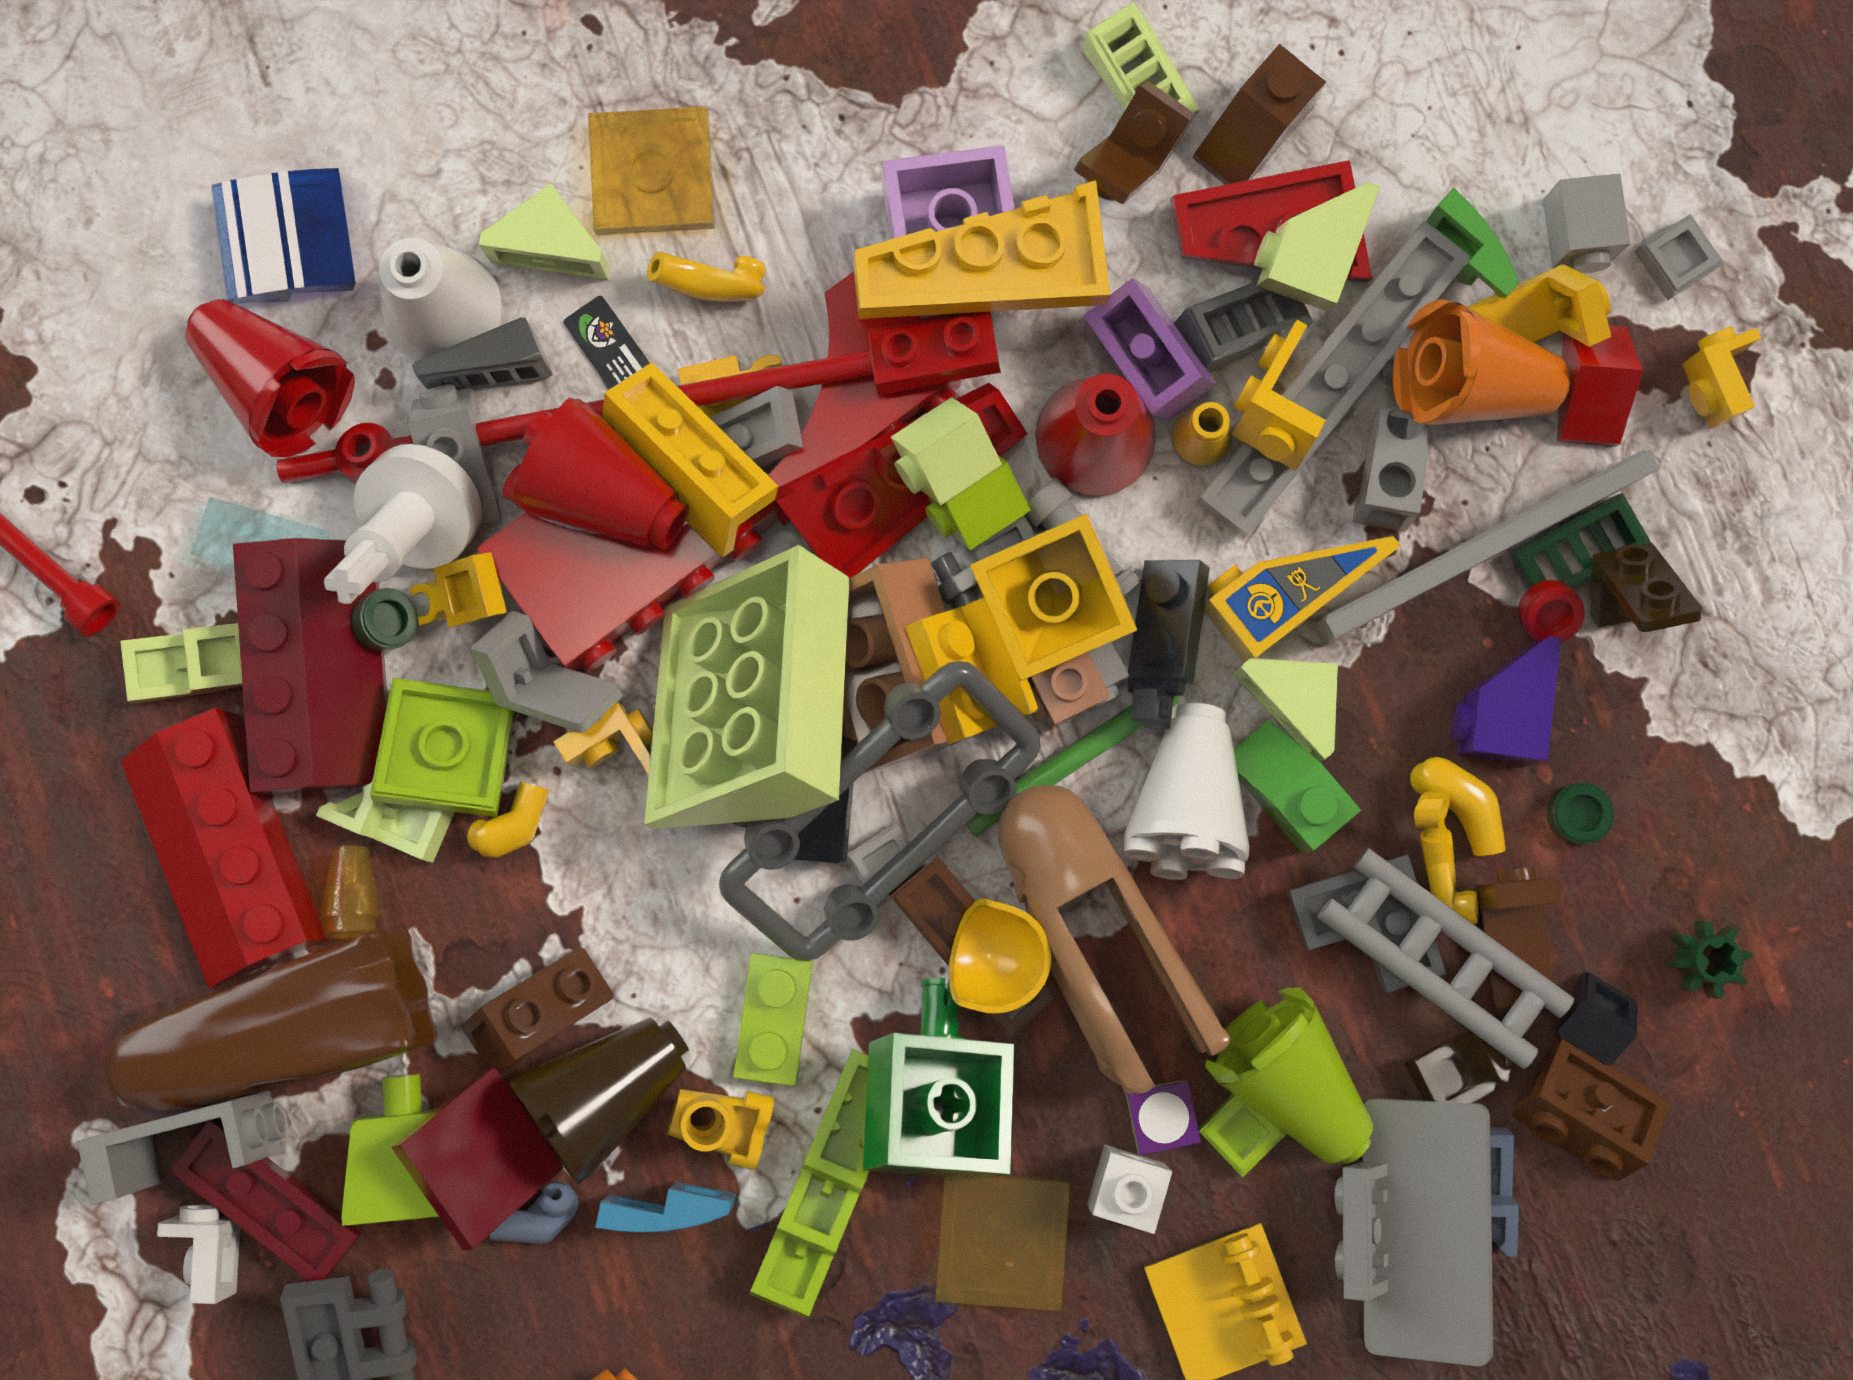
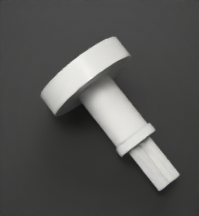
M414 444L400 445L382 453L365 469L356 483L353 502L355 515L360 527L347 538L344 545L345 558L326 576L324 580L326 590L337 591L339 602L350 604L372 582H383L390 579L402 565L419 569H432L456 559L477 534L482 517L479 494L465 470L449 456L427 446Z

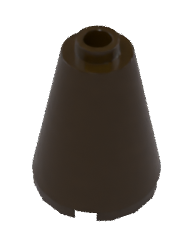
M650 1017L519 1072L507 1083L536 1128L539 1129L548 1142L553 1153L578 1185L596 1172L685 1071L686 1065L681 1056L686 1054L689 1048L669 1020L659 1026Z

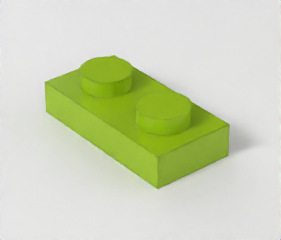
M751 953L733 1078L790 1086L797 1085L813 969L812 960L798 961L789 957Z

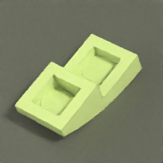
M238 623L182 629L183 634L120 641L127 701L130 704L243 687Z

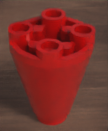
M568 398L553 414L540 410L533 417L523 438L524 443L529 445V448L522 463L517 465L507 477L502 489L503 497L515 503L517 508L528 514L645 547L655 544L662 549H666L675 540L686 521L689 506L678 500V492L589 404L581 399Z

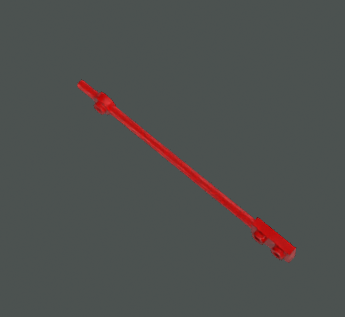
M991 312L955 313L869 328L867 330L870 350L677 385V387L697 407L754 397L776 386L793 390L874 375L878 394L882 395L1001 373ZM604 399L586 402L599 415L603 416ZM558 408L548 409L545 411L550 414H553ZM539 411L476 423V432L481 447L522 440L529 423ZM360 423L345 431L333 450L277 460V474L282 483H289L343 473L356 485L360 475L382 453L396 446L413 444L412 437L408 435L393 438L384 427L378 424ZM371 444L369 451L365 455L357 457L362 448Z

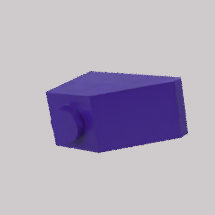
M1549 636L1531 644L1465 694L1464 703H1457L1452 718V738L1459 740L1457 755L1524 765H1534L1547 761L1561 638Z

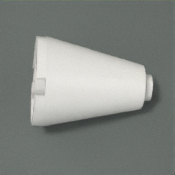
M416 237L400 239L391 244L383 253L379 265L382 318L390 339L406 356L418 361L501 326L502 297L499 285L486 266L476 258L464 252Z

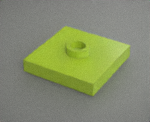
M392 678L370 792L372 801L497 817L515 711L496 705L491 692L487 690Z

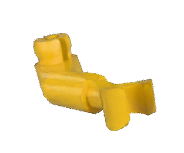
M1449 791L1425 792L1418 799V804L1414 811L1416 828L1424 827L1420 837L1431 894L1469 922L1475 924L1478 922L1477 892L1473 890L1456 892L1452 835L1444 824L1451 794Z

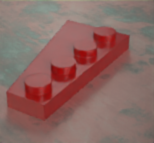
M989 382L955 399L978 414L997 455L1000 457L1028 434L1000 390ZM920 417L777 489L774 500L775 504L813 554L849 578L859 574L928 517L925 507L932 503L928 495L920 490L914 494L900 477L895 467V462L901 456L891 439V436Z

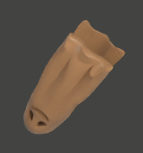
M1055 785L1031 786L1010 799L1000 815L999 845L1006 865L1013 877L1019 903H1025L1027 913L1041 925L1047 935L1051 948L1050 970L1095 1055L1099 1070L1111 1081L1122 1086L1126 1094H1142L1155 1087L1057 909L1104 882L1198 1053L1207 1052L1208 1055L1213 1056L1226 1049L1230 1044L1228 1033L1220 1025L1211 1005L1146 903L1132 875L1111 844L1098 820L1084 801L1071 790Z

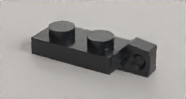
M1144 560L1135 620L1137 631L1133 633L1128 666V692L1133 695L1132 720L1137 721L1147 729H1170L1174 697L1183 696L1186 685H1193L1210 571V567L1201 560Z

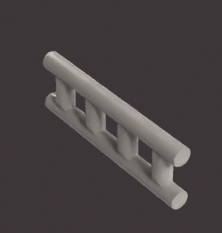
M1366 848L1353 866V868L1369 878L1347 909L1331 898L1323 906L1317 918L1522 1069L1527 1068L1535 1059L1538 1049L1522 1038L1543 1007L1560 1018L1570 1009L1574 1002V997L1374 851ZM1389 894L1420 916L1399 946L1368 925ZM1440 931L1471 953L1450 984L1419 962ZM1491 969L1523 991L1502 1021H1499L1471 1000Z

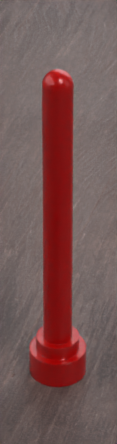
M0 513V546L61 599L60 607L65 611L64 619L84 637L93 636L103 630L118 613L120 601L101 584L91 585L88 581L78 582Z

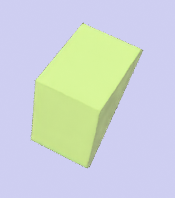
M551 183L480 234L479 246L490 263L606 280L609 278L610 267L601 249Z
M1250 658L1232 673L1287 735L1318 761L1325 760L1334 752L1338 663Z

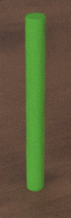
M1177 696L1174 697L1173 707L1179 703ZM1133 704L1016 780L1015 796L1031 786L1055 785L1142 728L1143 725L1132 720ZM1003 810L991 815L978 812L966 824L976 837L997 823Z

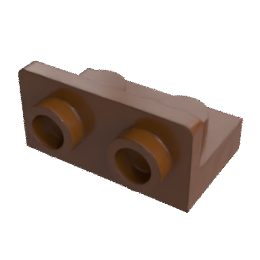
M1559 1038L1549 1048L1532 1093L1516 1103L1512 1117L1528 1126L1530 1132L1538 1139L1550 1144H1557L1581 1159L1586 1168L1591 1172L1619 1181L1649 1165L1672 1102L1612 1065L1602 1063L1565 1039Z

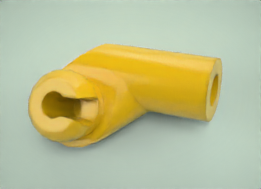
M520 781L510 812L488 821L480 818L471 824L467 834V841L470 847L484 857L499 858L528 845L535 837L550 790Z

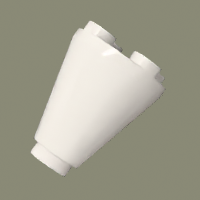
M1186 703L1177 707L1176 717L1171 719L1170 729L1165 731L1125 830L1123 854L1131 859L1151 863L1150 873L1156 877L1182 880L1187 878L1188 870L1207 871L1209 875L1224 879H1239L1244 876L1245 863L1249 856V840L1231 730L1228 724L1225 723V711L1219 707L1204 703Z

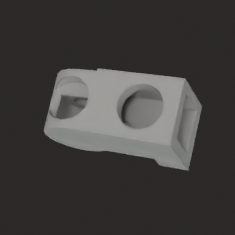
M1380 406L1377 408L1369 430L1360 494L1355 501L1353 523L1406 532L1419 516L1429 445H1427L1429 425L1413 421L1414 417L1411 413Z

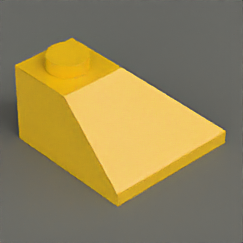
M1088 513L970 564L1020 681L1137 631L1115 573Z

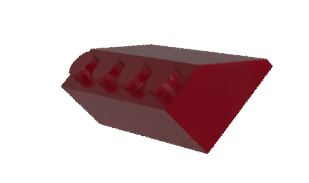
M287 538L233 544L250 793L275 796L363 787L373 781L388 704L384 652L371 650L358 640L352 627V612L356 603L363 596L379 589V582H372L350 604L339 602L337 591L326 590L324 585L326 576L345 558L344 545L346 540Z

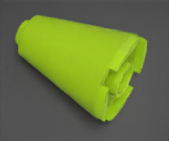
M1300 987L1285 988L1277 991L1284 1001L1268 1008L1260 1000L1246 1009L1227 1026L1225 1031L1230 1037V1044L1226 1049L1217 1053L1218 1058L1215 1063L1206 1059L1205 1067L1217 1083L1325 1163H1351L1360 1158L1369 1148L1371 1143L1369 1137L1374 1127L1373 1122L1314 1001Z

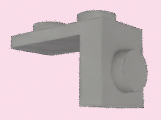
M445 384L421 392L419 394L420 399L413 400L407 421L413 444L438 450L458 463L469 475L479 494L482 508L480 527L498 523L501 519V511L476 432L479 407L473 387L456 390L454 385Z
M511 611L470 648L496 705L579 733L586 732L596 724L622 697L616 683L551 664L529 615Z

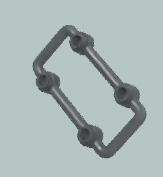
M959 660L949 662L939 668L922 685L909 682L895 686L889 692L885 701L884 712L886 718L841 759L839 795L902 737L915 740L930 734L940 720L941 711L939 703L958 686L1016 743L1015 746L999 761L978 759L970 763L964 770L961 780L963 794L862 887L850 884L836 887L829 894L824 907L826 920L810 935L805 937L751 891L745 885V882L761 868L775 870L788 865L799 851L800 842L797 834L830 804L791 818L749 822L744 834L746 848L722 871L719 880L720 894L731 907L788 956L798 961L818 959L840 939L854 941L870 934L878 922V904L978 812L986 815L999 813L1005 809L1010 799L1015 796L1016 783L1014 779L1031 765L1038 756L1041 747L1040 736L1033 724L976 666Z

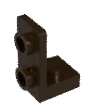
M1653 542L1642 545L1629 544L1617 550L1593 554L1590 615L1599 628L1633 621L1639 631L1650 632L1701 620L1702 606Z

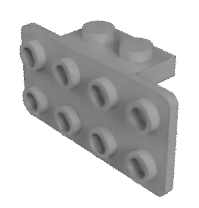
M1384 1098L1370 1099L1364 1103L1374 1125L1372 1134L1369 1137L1371 1140L1370 1146L1362 1155L1363 1162L1343 1167V1177H1339L1335 1187L1336 1211L1338 1215L1343 1216V1241H1340L1337 1246L1335 1269L1338 1279L1343 1280L1344 1299L1364 1301V1343L1367 1350L1374 1355L1483 1366L1493 1357L1489 1111L1485 1106L1478 1103Z

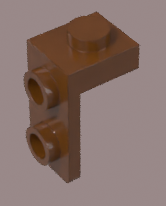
M1535 867L1496 871L1498 883L1475 885L1478 894L1481 930L1554 983L1543 905L1561 903L1558 878H1536ZM1491 969L1487 975L1491 1005L1499 1009L1511 1008L1523 991Z

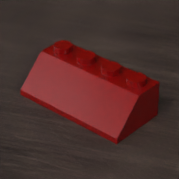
M213 708L156 732L120 761L209 989L327 940L271 795L250 793L246 732L238 714Z

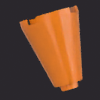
M1443 299L1426 304L1412 317L1406 329L1415 330L1408 349L1398 347L1394 359L1393 391L1396 403L1402 412L1412 414L1414 417L1413 421L1425 425L1546 416L1552 414L1567 398L1571 387L1568 366L1560 356L1461 303Z

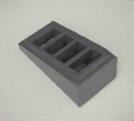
M1258 281L1187 307L1174 324L1208 372H1211L1268 346L1274 334L1286 338L1296 320L1305 323L1309 327L1313 320L1305 304L1257 286ZM1271 294L1284 319L1283 321L1277 323L1264 296ZM1247 304H1249L1261 328L1256 331L1244 308ZM1227 315L1238 337L1237 339H1232L1221 316Z
M520 317L415 361V364L412 365L415 375L426 389L445 384L454 385L456 390L469 387L481 388L553 376L539 339L526 317Z

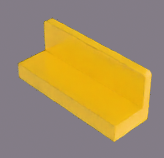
M653 362L604 393L602 417L678 492V500L689 506L686 522L721 557L733 551L738 525L774 501L778 485Z

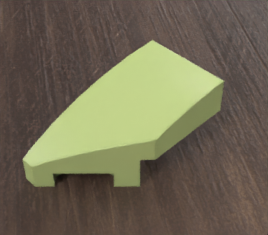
M372 783L363 786V792L337 804L329 802L319 807L316 816L432 863L455 813L453 811L372 801L370 796Z

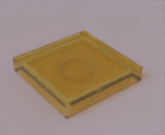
M707 106L588 113L593 229L596 236L715 229L710 120Z
M1005 1175L987 1179L944 1177L935 1302L1061 1311L1070 1189L1069 1180Z

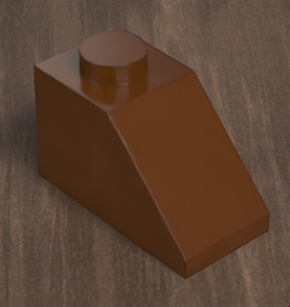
M1279 43L1239 89L1192 158L1224 185L1251 180L1313 110L1326 81Z

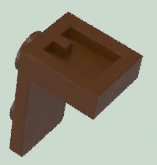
M1147 80L1138 88L1110 136L1082 156L1074 167V171L1086 179L1085 183L1096 180L1099 197L1124 204L1161 172L1196 114Z
M579 947L481 1006L460 1027L487 1068L495 1066L499 1074H502L516 1065L532 1050L613 999L614 994L586 950Z

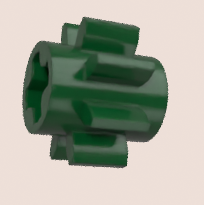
M1699 920L1695 921L1694 924L1695 936L1686 934H1673L1671 936L1678 947L1675 952V958H1671L1665 963L1668 967L1677 968L1684 976L1680 984L1682 991L1694 992L1703 983L1704 992L1708 998L1721 999L1724 994L1723 984L1745 985L1747 983L1744 976L1740 973L1743 969L1744 960L1752 958L1753 954L1752 952L1741 951L1738 944L1734 942L1738 934L1737 928L1723 927L1714 935V927L1711 921ZM1705 948H1712L1709 959L1715 964L1713 970H1705L1709 963V960L1702 954Z

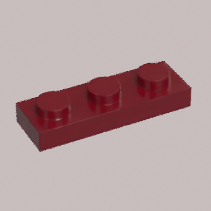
M218 1118L211 1119L206 1123L170 1169L171 1173L308 1281L328 1279L363 1234L354 1225L342 1226V1215L268 1157L244 1166L232 1168L223 1124Z

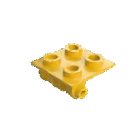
M1261 1223L1144 1267L1185 1380H1214L1267 1359L1271 1366L1280 1365L1294 1357L1293 1349L1307 1344Z

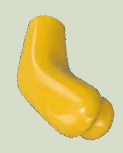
M657 252L649 262L647 278L656 284L695 299L713 302H743L755 300L763 295L766 287L761 284V281L767 270L763 262L745 255L735 259L734 269L731 273L696 261Z
M1431 757L1413 768L1410 782L1418 794L1421 795L1428 791L1450 792L1449 809L1460 820L1474 856H1487L1506 851L1498 799L1488 785L1452 761L1441 757Z

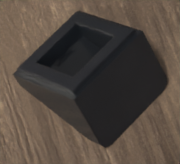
M1584 971L1579 976L1571 995L1574 997V1002L1570 1009L1562 1016L1558 1034L1561 1038L1602 1063L1610 1065L1616 1061L1637 1037L1638 1003L1592 973Z

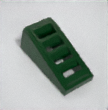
M1620 493L1512 552L1511 555L1528 585L1531 587L1538 582L1547 580L1533 556L1542 550L1547 554L1561 581L1569 584L1573 589L1592 579V558L1577 531L1588 527L1602 553L1615 550L1599 522L1601 518L1607 515L1610 516L1626 545L1651 543L1625 495ZM1565 538L1583 568L1574 574L1570 571L1555 544Z

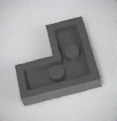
M1408 854L1386 860L1417 883ZM1355 869L1286 891L1304 950L1309 951L1345 940L1344 937L1319 920L1317 916L1331 898L1347 909L1369 878ZM1389 894L1368 925L1399 946L1420 916ZM1435 939L1419 962L1440 977L1447 975ZM1372 959L1382 992L1388 993L1409 986Z

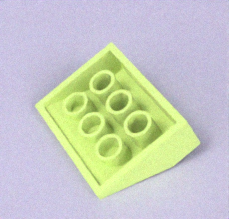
M797 545L699 590L686 599L684 597L665 606L664 612L666 615L664 616L644 819L645 826L651 829H665L791 818L839 800L849 577L800 545Z

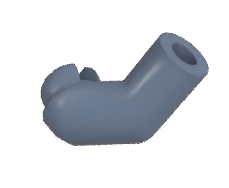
M555 1181L547 1184L542 1189L543 1193L526 1211L516 1210L489 1235L490 1240L531 1244L551 1242L575 1217L578 1208V1197L575 1191L565 1182Z

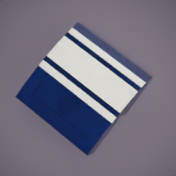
M339 168L268 173L212 184L211 193L226 299L234 304L289 301L291 294L353 291L356 281Z

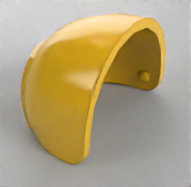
M980 898L966 910L961 919L949 960L948 980L950 992L955 1003L980 1012L1004 1013L1018 1009L1030 1002L1044 986L1051 967V948L1047 935L1041 925L1031 915L1010 904L987 898Z

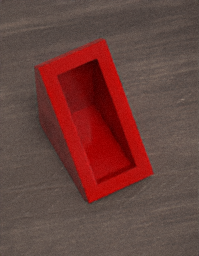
M1609 325L1611 337L1590 347L1563 333L1562 359H1564L1568 366L1571 387L1567 398L1558 409L1557 442L1614 447L1620 445L1643 373V368L1627 327Z

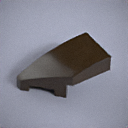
M1508 1012L1495 1018L1502 1021ZM1467 1030L1405 1062L1423 1101L1472 1103L1494 1091L1496 1082H1507L1512 1066L1506 1064L1508 1058L1471 1030Z

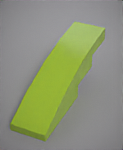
M852 1049L750 1291V1295L806 1319L810 1316L833 1256L837 1251L869 1171H863L868 1055Z

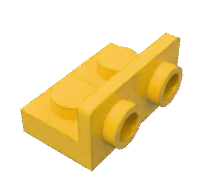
M984 597L962 607L929 616L904 626L924 681L949 662L958 660L969 662L979 668L1024 716L1037 711L1038 705L1027 678L1020 681ZM960 686L956 687L939 703L941 711L940 723L948 745L998 726Z

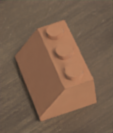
M928 557L878 564L849 578L842 736L856 740L857 744L886 718L884 712L885 701L889 692L895 686L909 682L922 685L925 682L904 626L920 619L946 612ZM939 720L936 728L923 738L910 740L902 737L863 774L947 748L985 732L983 731L948 745Z

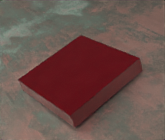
M495 1066L483 1069L391 1146L396 1156L463 1251L473 1250L564 1168Z

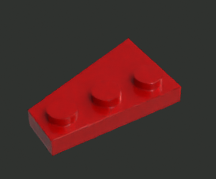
M1350 160L1173 195L1170 198L1181 258L1259 268L1254 266L1267 231L1276 233L1277 228L1289 219L1355 189ZM1364 233L1346 280L1360 282L1372 280Z

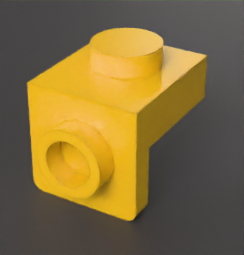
M1733 326L1708 335L1697 342L1700 351L1682 363L1690 382L1688 388L1690 401L1696 412L1706 418L1710 429L1731 422L1755 407L1733 356L1744 352L1762 339L1757 328L1736 335Z

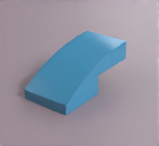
M675 1181L668 1189L665 1205L609 1194L600 1203L595 1228L626 1232H659L689 1228L728 1215L734 1207L736 1193Z

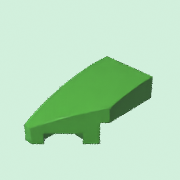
M1453 187L1436 206L1426 222L1471 256L1468 263L1456 276L1460 283L1471 286L1479 278L1495 292L1496 296L1505 299L1519 284L1511 261L1498 237L1485 219Z

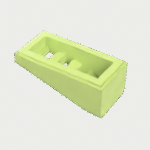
M1134 2L1086 33L1082 51L1124 110H1126L1136 93L1134 88L1156 75L1160 82L1155 86L1195 114H1198L1199 108L1148 21ZM1128 36L1131 41L1112 53L1110 47ZM1141 54L1145 62L1125 75L1121 67Z

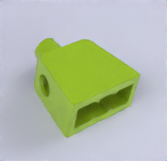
M420 1073L382 1077L384 1113L366 1115L353 1120L350 1129L343 1196L342 1226L439 1217L391 1148L393 1144L435 1110L422 1109Z

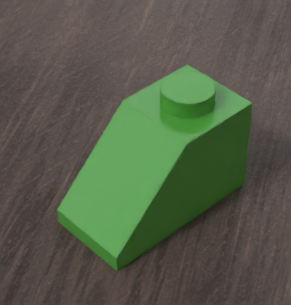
M1270 720L1263 723L1234 748L1239 781L1300 853L1314 851L1361 811L1322 763Z

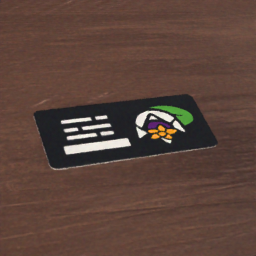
M597 296L564 319V325L609 389L650 364L603 296Z

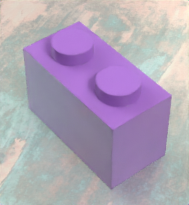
M1131 278L1110 295L1107 305L1095 306L1084 315L1086 321L1130 384L1140 395L1152 415L1169 421L1217 385L1150 288L1134 278Z

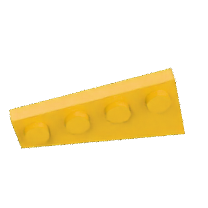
M1096 180L1075 186L1074 192L1048 199L1047 195L1022 201L1021 207L992 216H989L988 212L964 218L963 224L937 232L929 228L854 250L853 265L859 319L1107 305L1110 297Z

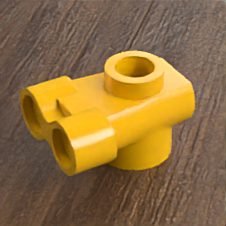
M678 1089L667 1127V1135L684 1140L695 1150L705 1152L713 1150L727 1155L726 1163L728 1165L755 1171L760 1159L764 1136L772 1116L774 1097L747 1090L743 1098ZM702 1107H710L714 1111L711 1123L701 1127L691 1122V1114L695 1110Z

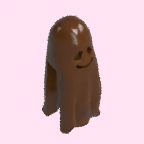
M378 928L353 940L280 964L228 989L195 996L127 1026L114 1038L105 1058L106 1077L111 1093L120 1105L140 1113L155 1114L225 1102L264 1086L355 1070L436 1042L439 1035L431 1014L426 981L415 960L412 949V936L406 928H400L388 933L384 929Z

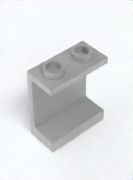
M269 1090L78 1140L77 1143L90 1204L95 1205L118 1199L162 1183L152 1138L153 1134L221 1117L232 1168H236L283 1151L281 1139H284L287 1133L284 1112L278 1102H272Z

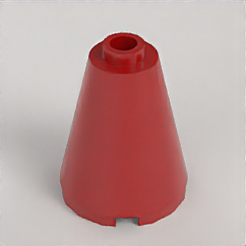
M217 299L201 304L190 314L185 331L187 345L252 442L271 457L288 458L307 451L317 444L310 436L323 423L332 430L341 420L351 402L355 378L354 374L346 368L345 363L347 362L337 352L225 299Z
M1098 374L1074 380L1055 391L1046 401L1039 414L1035 432L1038 458L1050 478L1054 479L1057 477L1065 487L1079 492L1078 494L1088 497L1116 494L1135 483L1151 461L1156 443L1153 416L1133 386L1126 379L1118 375Z

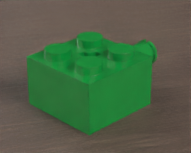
M945 978L922 979L920 1035L892 1033L869 1042L863 1171L970 1179H987L1010 1174L1014 1044L965 1040L963 1037L958 1036L959 1005L952 998L949 980L945 984ZM934 1104L943 1107L942 1117L940 1112L934 1109Z

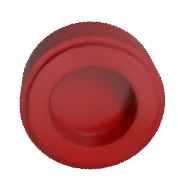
M1544 580L1534 584L1524 593L1519 602L1518 616L1521 624L1534 640L1540 641L1550 636L1561 638V642H1564L1574 636L1581 628L1585 618V607L1582 599L1569 584L1560 580Z

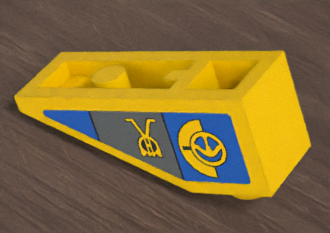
M1394 536L1260 561L1244 573L1235 564L1207 586L1214 596L1205 603L1204 612L1243 662L1250 658L1255 659L1401 545Z

